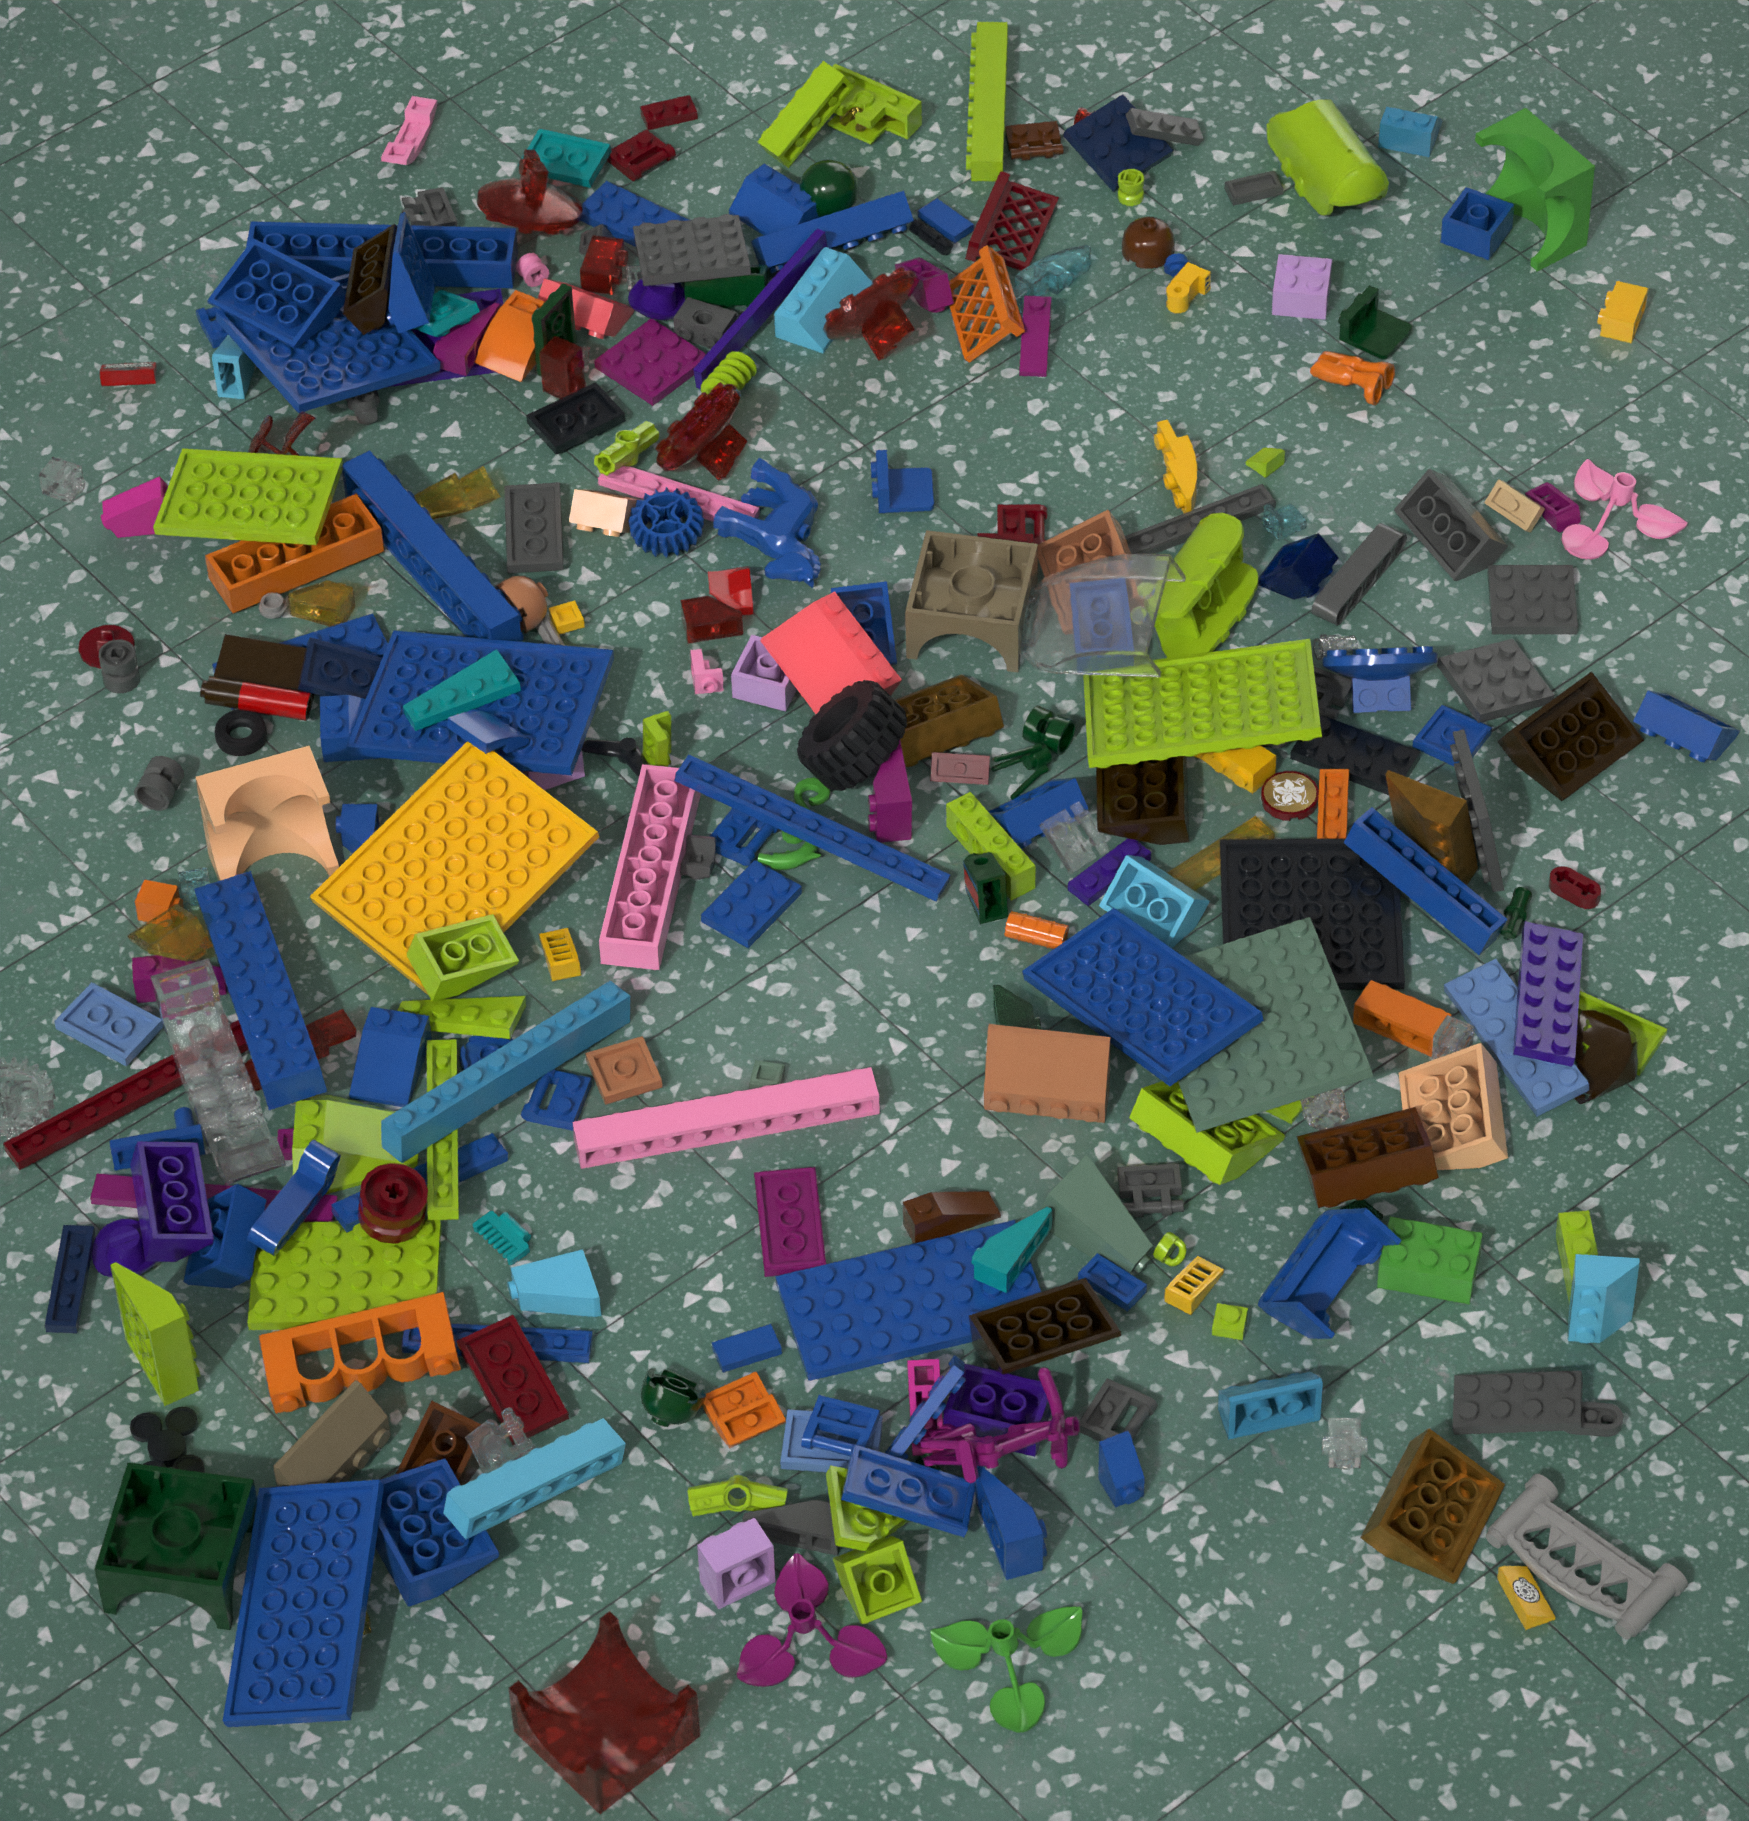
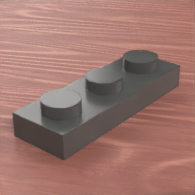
M1130 108L1126 114L1132 135L1199 146L1203 141V136L1196 119Z

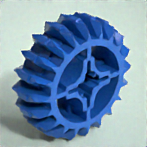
M666 487L664 492L659 493L655 489L654 495L645 493L644 500H637L636 507L631 508V516L628 521L630 535L635 540L637 547H642L645 553L652 551L655 557L659 553H663L667 558L669 553L674 552L678 556L679 550L682 549L688 552L689 545H696L697 538L702 537V529L704 528L702 508L698 506L695 498H690L688 492L681 494L678 488L674 492H670ZM682 516L687 518L685 524L681 522ZM648 521L652 523L650 529L646 527Z

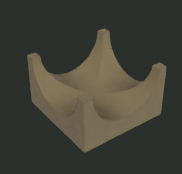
M926 530L905 610L906 658L918 660L921 647L934 637L945 634H963L990 644L1003 657L1007 671L1019 672L1022 633L1029 598L1036 599L1038 592V544Z

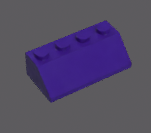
M137 1141L130 1167L145 1262H177L212 1244L214 1240L198 1143Z

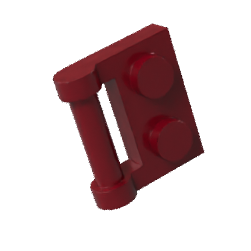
M645 129L611 149L612 152L607 161L631 181H636L641 178V174L665 160L670 161L675 158L676 152L672 145L663 143Z
M1041 504L997 505V533L1026 534L1025 518H1032L1034 520V544L1039 545L1045 542V520L1048 516L1047 507Z

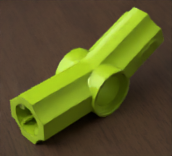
M735 1475L727 1481L688 1487L687 1491L692 1515L699 1516L726 1510L734 1512L747 1510L753 1512L785 1506L788 1488L753 1482L742 1475ZM734 1488H740L745 1491L746 1496L736 1499L730 1495L729 1491Z

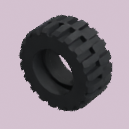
M869 680L854 682L852 686L848 685L840 693L833 695L831 700L826 704L824 703L820 707V711L810 719L809 725L804 728L803 736L798 741V758L828 789L842 791L846 788H852L856 786V783L866 780L871 773H875L879 766L889 759L892 751L896 750L899 740L905 734L904 728L907 727L906 712L877 682Z

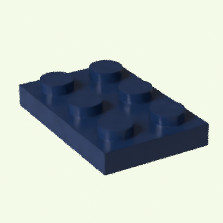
M310 637L306 646L298 690L319 696L352 695L366 699L382 658Z

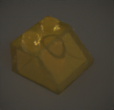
M175 904L128 935L131 942L149 954L187 962L201 958L205 955L206 950L213 946L198 918L178 904Z

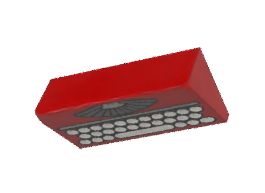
M157 363L102 364L99 372L101 386L156 384Z

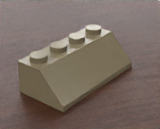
M355 1380L273 1466L277 1487L349 1482L350 1477L358 1469L360 1470L366 1466L370 1456L378 1448L385 1446L391 1435L388 1416L360 1382Z

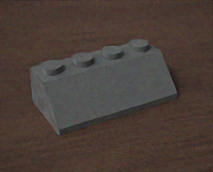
M1430 468L1394 509L1397 515L1455 581L1487 569L1488 565H1493L1508 547L1450 478Z

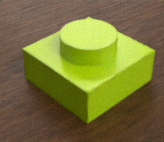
M1217 1303L1212 1325V1336L1243 1340L1248 1308Z

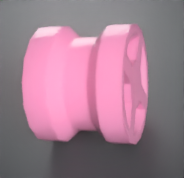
M535 253L525 254L516 264V271L530 287H537L543 283L544 278H548L549 269L544 263H541V259Z

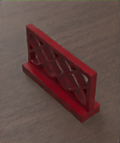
M1000 171L969 240L965 259L976 262L977 257H980V249L986 245L997 244L1001 250L997 253L1004 258L1006 266L1027 273L1056 208L1059 197L1009 181L1010 174ZM1012 191L1021 194L1024 198L1014 201L1010 193ZM1042 201L1050 204V206L1039 209L1035 202ZM1029 205L1032 211L1023 214L1019 207ZM1012 209L1016 216L1006 218L1003 211ZM1037 217L1041 224L1031 226L1028 220ZM1021 222L1025 229L1015 231L1011 224ZM1005 227L1008 233L999 236L995 229ZM1030 235L1034 242L1024 244L1020 237ZM1013 239L1017 246L1007 248L1004 242ZM1022 252L1026 261L1014 259L1012 255Z

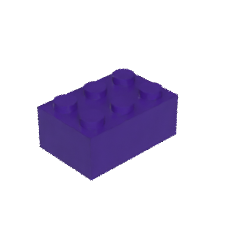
M969 1364L964 1365V1373L962 1375L965 1378L964 1383L955 1394L950 1393L943 1412L944 1424H951L955 1428L965 1424H972L975 1426L977 1437L1003 1435L1008 1432V1428L1012 1425L1048 1421L1051 1415L1050 1405L1040 1381L1011 1374H1001L998 1371ZM1041 1441L1015 1452L1036 1457Z

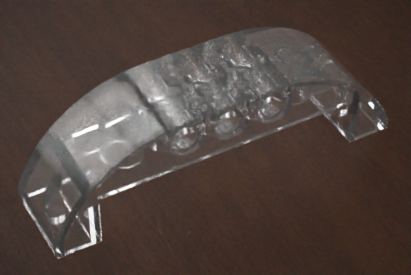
M209 958L151 976L157 1005L179 1075L197 1124L201 1125L203 1140L221 1181L228 1185L286 1166L276 1136H271L220 1001L218 981Z

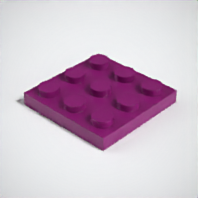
M649 319L596 358L594 363L597 370L654 406L694 376L693 369L706 353L654 319Z

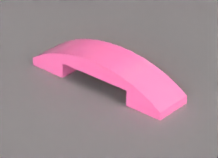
M411 97L404 111L405 121L394 142L388 143L381 156L382 162L409 165L417 158L428 137L436 112L437 100Z

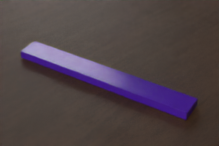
M817 228L695 366L693 372L696 388L701 390L702 382L725 359L726 355L732 351H739L788 296L821 250L827 247L825 231Z

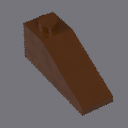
M988 1191L930 1192L903 1202V1225L913 1244L952 1235L1001 1217Z

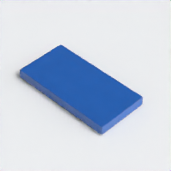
M854 1444L850 1454L841 1500L965 1537L974 1499L975 1482L968 1483L962 1477Z

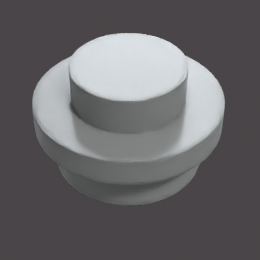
M268 593L261 598L259 612L263 617L275 619L286 613L287 603L280 594Z

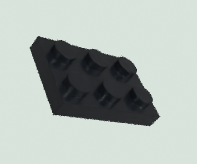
M596 382L526 415L527 424L556 455L626 421L625 413Z

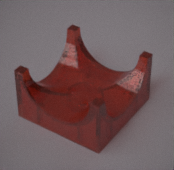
M610 1611L600 1618L596 1638L586 1655L565 1677L548 1688L534 1692L528 1691L519 1680L508 1688L514 1732L599 1814H602L700 1737L697 1693L687 1685L676 1695L655 1681L634 1656L622 1634L618 1618Z

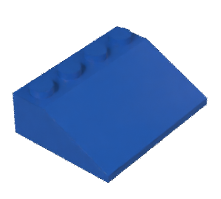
M405 212L400 214L392 257L389 307L386 311L390 325H395L398 333L429 323L435 290L434 278Z
M253 238L207 302L296 349L334 319L344 305L346 296L340 283Z
M446 1458L380 1480L384 1485L375 1548L408 1607L440 1596L499 1557V1552L486 1530L465 1539L444 1515L447 1493L455 1486L460 1485Z

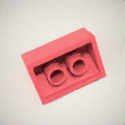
M545 278L537 298L546 302L549 295L555 292L562 283L571 286L575 330L580 331L581 327L589 329V335L604 339L605 335L615 337L634 313V309L628 305L565 282Z

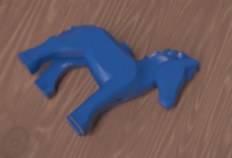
M759 458L752 466L751 479L757 482H764L772 486L776 491H768L759 487L756 489L750 488L746 494L742 495L741 502L753 506L770 507L774 510L763 521L721 506L714 516L713 528L719 529L718 535L721 537H738L747 544L758 548L766 556L776 559L767 563L764 568L765 575L768 578L804 581L811 588H814L813 580L818 578L821 570L819 557L814 555L812 549L807 548L806 545L800 542L801 540L806 541L810 535L814 513L818 509V502L811 491H806L803 486L800 487L798 484H794L789 474L777 470L768 462Z

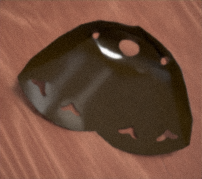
M1583 1010L1579 1015L1577 1024L1575 1059L1578 1063L1577 1068L1589 1080V1091L1585 1093L1590 1095L1587 1099H1585L1586 1096L1583 1094L1575 1097L1579 1104L1591 1101L1634 1081L1637 1076L1638 1042L1636 1036L1618 1019L1594 1010ZM1586 1019H1588L1592 1027L1584 1031L1583 1029L1587 1025ZM1582 1042L1590 1046L1585 1054L1583 1053L1584 1046Z

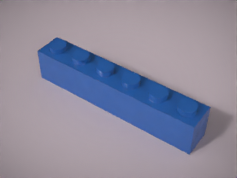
M901 191L757 237L751 243L758 264L768 265V269L772 274L781 270L817 228L825 231L827 248L833 249L843 246V249L846 250L858 246V240L864 238L871 242L883 238L882 233L889 230L892 231V234L907 230L906 225L913 222L914 219L905 192Z
M1371 807L1354 822L1344 844L1475 953L1480 955L1497 939L1508 919L1384 816Z

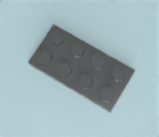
M560 482L504 486L507 572L523 573L564 570Z
M1582 1370L1454 1375V1435L1582 1430Z

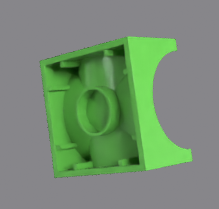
M1527 108L1477 132L1475 142L1481 147L1499 145L1505 147L1506 151L1502 171L1486 194L1514 204L1513 214L1524 217L1536 224L1545 236L1542 248L1531 258V267L1538 272L1587 246L1595 165Z

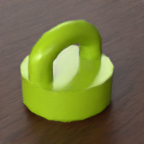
M1171 1231L1167 1232L1155 1248L1153 1256L1168 1266H1177L1186 1256V1244ZM1177 1246L1179 1247V1253L1172 1259L1169 1256Z

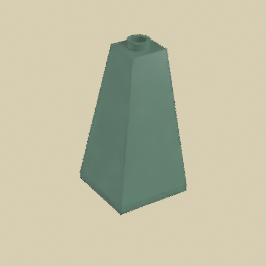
M1085 1155L1053 1188L1040 1209L1042 1210L1045 1207L1052 1209V1229L1050 1233L1091 1258L1098 1253L1130 1274L1134 1271L1140 1273L1151 1260L1148 1254L1153 1245L1093 1161Z

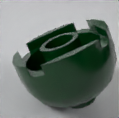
M656 1368L649 1369L643 1380L641 1401L645 1410L652 1416L651 1420L660 1426L669 1427L670 1424H683L695 1417L705 1400V1390L702 1389L701 1393L695 1390L697 1383L681 1374L664 1369L662 1375L654 1374Z

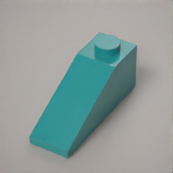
M1049 1207L1043 1208L990 1237L982 1248H977L971 1261L972 1265H974V1279L1007 1293L1052 1229V1209Z

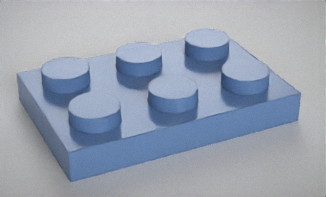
M92 982L54 1021L57 1030L124 1066H127L163 1028L162 1019Z
M788 1409L780 1461L781 1469L827 1472L830 1465L847 1469L850 1456L813 1447L812 1450L801 1447L802 1437L812 1411ZM880 1416L868 1447L878 1452L880 1450L883 1416ZM822 1430L817 1432V1435L851 1444H857L858 1441L857 1439Z

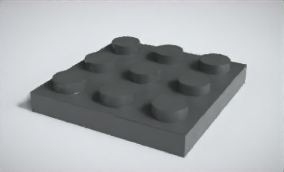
M1488 565L1487 574L1492 634H1577L1578 621L1573 565Z
M1513 638L1439 657L1437 667L1478 723L1544 706L1553 700L1555 696Z

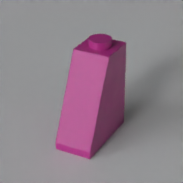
M159 476L103 501L101 520L104 527L108 530L110 529L117 538L155 534L153 526L168 485Z

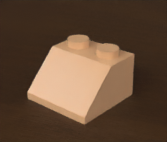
M575 489L569 522L576 523V529L593 532V528L596 527L604 529V535L619 537L620 532L629 533L628 521L631 516V508L636 507V502L640 499L594 490Z

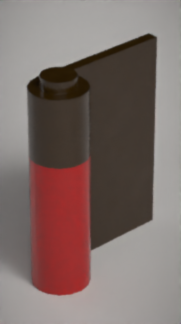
M225 634L214 676H209L208 681L203 680L200 696L205 698V704L307 721L315 694L298 690L306 648Z

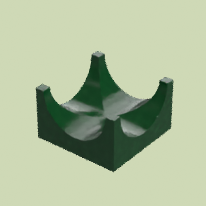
M128 1462L94 1569L104 1613L117 1615L120 1601L129 1595L141 1592H158L181 1597L198 1605L213 1618L218 1629L231 1630L236 1564L246 1532L252 1533L257 1504L254 1479Z

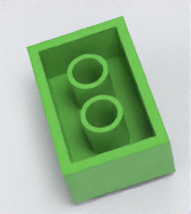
M1390 1216L1388 1228L1401 1239L1399 1245L1383 1246L1379 1262L1377 1288L1470 1305L1481 1255L1483 1233Z

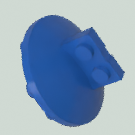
M1433 646L1413 647V653H1407V647L1381 648V654H1378V649H1353V655H1347V650H1327V656L1322 658L1323 667L1337 674L1351 678L1353 713L1377 712V710L1411 711L1410 675L1421 672L1437 663L1438 653L1433 652Z

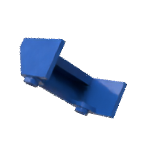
M1367 1208L1327 1210L1310 1227L1260 1297L1258 1306L1269 1316L1309 1339H1332L1335 1333L1329 1328L1330 1315L1326 1312V1309L1358 1265L1374 1263L1381 1256V1248L1384 1245H1399L1401 1239Z

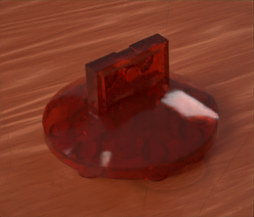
M535 150L524 151V157L519 162L520 178L492 181L483 185L478 190L477 205L486 214L485 218L487 220L516 227L519 232L524 234L544 231L547 234L556 235L559 234V230L576 225L582 218L583 205L580 200L570 192L547 183L548 170L541 162Z
M904 267L896 269L890 276H887L886 273L879 275L872 281L873 285L855 296L850 294L839 302L841 305L839 309L836 308L825 315L826 323L824 324L823 331L827 338L834 340L862 334L879 361L886 359L901 342H904L915 331L902 307L918 286L919 278L914 271L905 270Z
M720 382L711 390L710 394L703 392L694 401L695 406L680 421L675 420L666 431L669 434L668 437L664 438L656 446L655 450L658 452L657 465L664 471H671L697 459L718 481L724 479L732 468L734 460L740 455L747 443V440L730 425L740 401V390L733 384L724 385Z

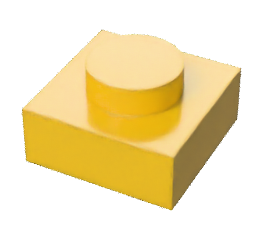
M576 601L548 608L549 617L558 634L585 627L583 616Z

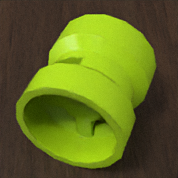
M1126 169L1120 172L1118 175L1119 202L1126 206L1140 204L1144 199L1143 173L1136 169Z

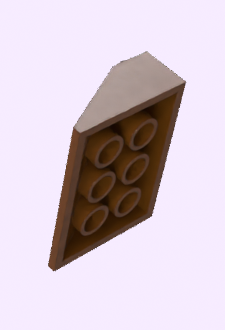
M1416 1107L1297 1136L1318 1208L1335 1207L1341 1202L1353 1199L1364 1200L1373 1194L1381 1192L1392 1193L1400 1190L1402 1187L1414 1184L1425 1185L1431 1180L1439 1178L1432 1145Z

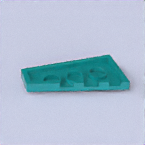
M496 649L403 705L404 715L413 729L417 731L444 721L451 716L521 691L520 682Z

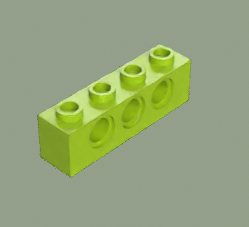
M971 792L946 804V827L970 854L977 853L980 855L989 852L994 855L1005 873L1006 893L1011 901L1035 889L1036 865Z

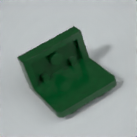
M1369 285L1362 294L1359 293L1355 297L1354 302L1348 309H1344L1338 319L1340 324L1339 340L1385 360L1412 333V325L1378 310L1379 289Z

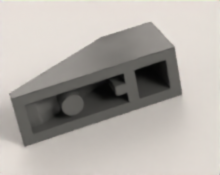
M811 1500L747 1512L743 1515V1522L755 1518L773 1543L838 1555L840 1546H835L829 1501Z

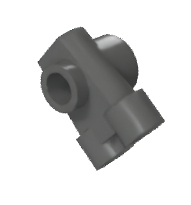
M377 390L346 399L348 408L354 411L360 424L368 425L377 421V405L380 403Z

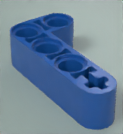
M312 1140L301 1156L296 1173L254 1223L248 1234L247 1241L275 1256L329 1190L335 1178L341 1155L318 1141Z

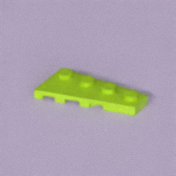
M526 996L442 999L434 1002L431 1000L402 1001L397 1011L429 1016L431 1031L511 1039L526 1007Z

